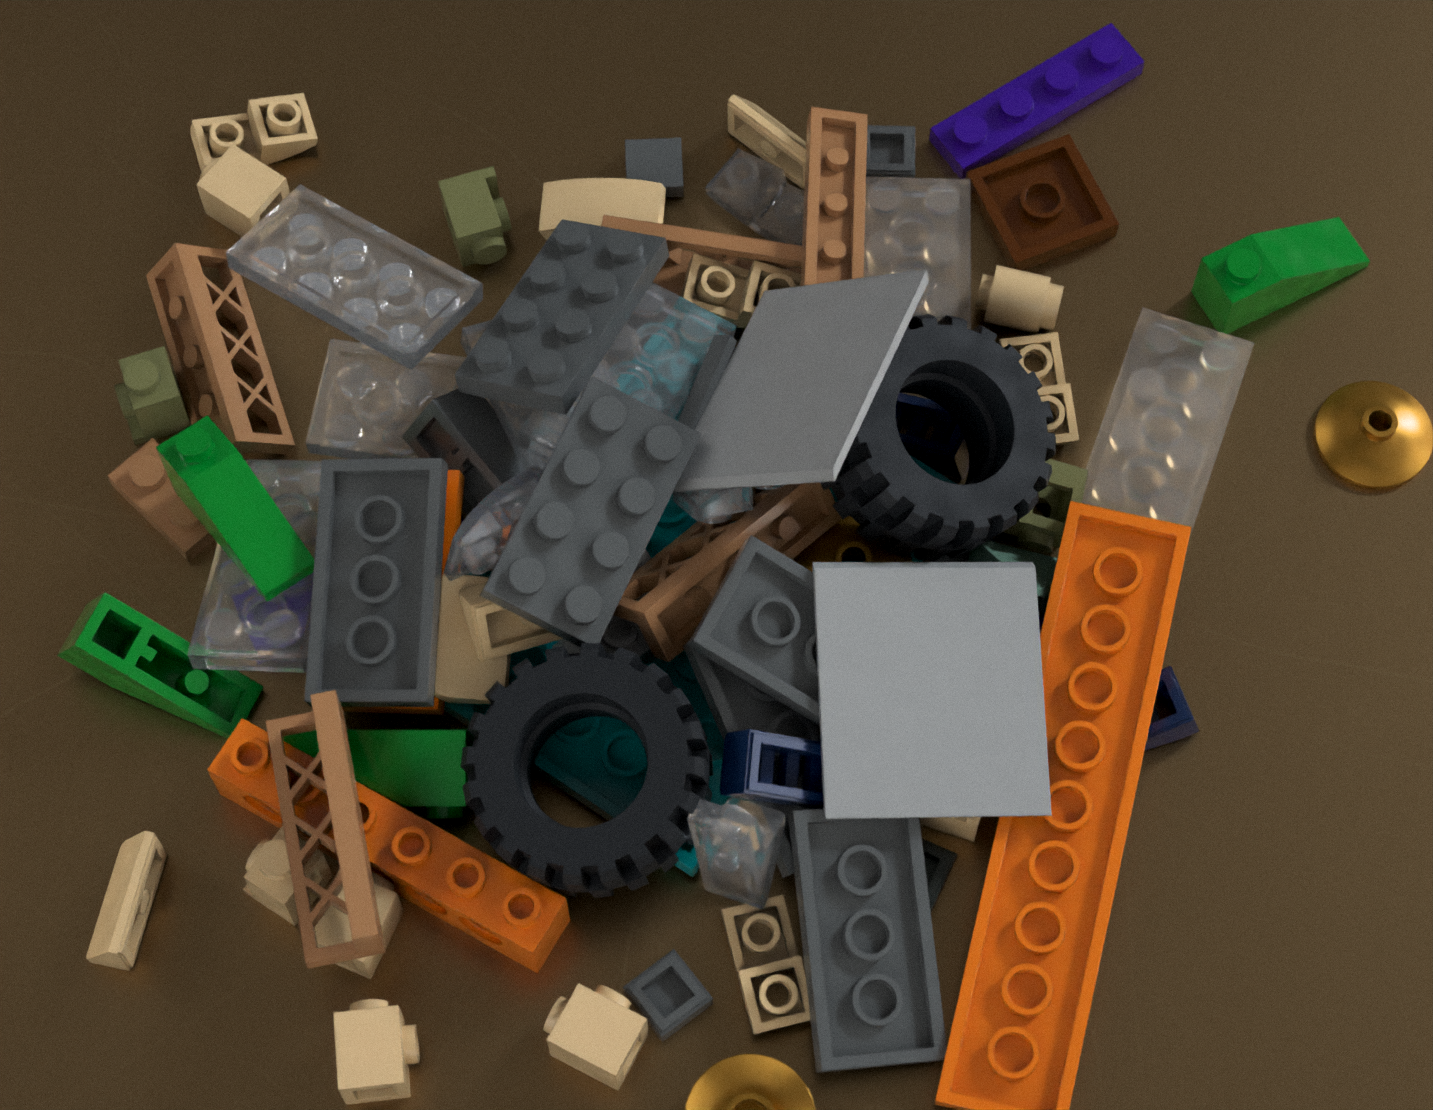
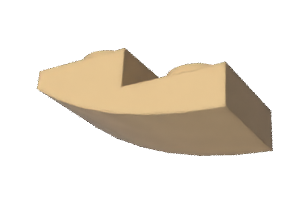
M304 93L250 99L247 113L191 121L190 134L201 173L210 161L216 158L219 159L232 144L263 164L269 165L316 146L318 140Z
M579 178L544 182L538 231L547 241L562 219L601 226L603 215L663 224L666 188L662 183L625 178Z
M694 253L688 264L677 312L712 323L746 329L764 291L801 286V274L754 260L751 268L747 270Z
M1058 332L1000 339L998 344L1003 348L1010 344L1022 356L1018 362L1028 374L1034 371L1042 384V387L1037 391L1042 402L1049 401L1054 421L1047 425L1048 433H1055L1056 445L1078 443L1079 434L1071 384L1066 383Z
M784 895L722 909L720 912L753 1035L809 1021L810 1011L805 969L802 957L798 955Z

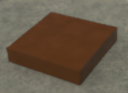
M1070 134L973 169L966 174L965 185L1010 268L1025 271L1117 235L1119 222Z

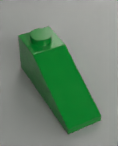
M1340 217L1251 234L1202 257L1191 293L1222 337L1368 267L1370 260Z
M208 415L156 446L175 493L267 602L314 572V558L240 452Z
M106 592L87 603L57 655L112 688L227 739L242 718L246 720L264 687Z
M347 729L355 780L403 806H425V818H463V806L468 805L465 801L462 785L468 782V774L461 768L462 748L472 747L474 739L467 729ZM316 730L284 736L286 743L313 758L320 751Z

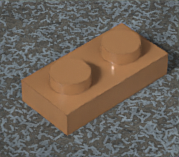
M151 438L108 474L107 477L111 485L190 562L215 539L175 493L156 449V446L160 444Z

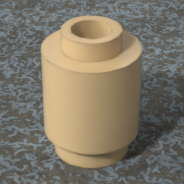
M997 265L994 276L982 275L975 308L986 310L984 322L1035 334H1038L1039 328L1054 331L1064 286L1050 283L1051 277Z

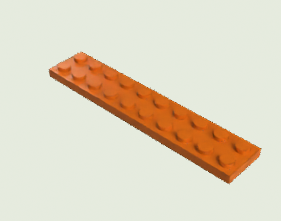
M1070 501L1040 633L1052 816H1005L998 819L935 1105L956 1110H1069L1192 528L1190 526Z

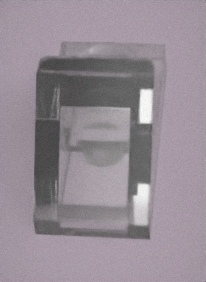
M735 797L729 798L723 805L700 799L693 814H689L687 820L705 890L763 909L771 888L785 826V815L780 811Z

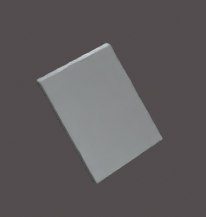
M927 269L764 291L695 428L697 432L701 433V436L673 492L835 481L929 282Z
M812 562L823 809L825 818L1052 816L1037 581L1034 563Z

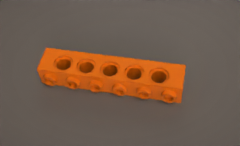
M242 718L207 771L220 795L281 828L283 824L268 733ZM284 741L286 756L307 769L314 758ZM322 768L317 776L325 780ZM289 771L291 788H293L300 777ZM356 781L371 871L393 883L395 886L393 892H396L399 896L538 974L570 922L567 899ZM311 784L295 805L296 816L316 829L330 811L327 794ZM332 828L327 836L335 840ZM299 831L300 838L307 842L310 837ZM320 844L317 848L318 850L338 861L337 854Z

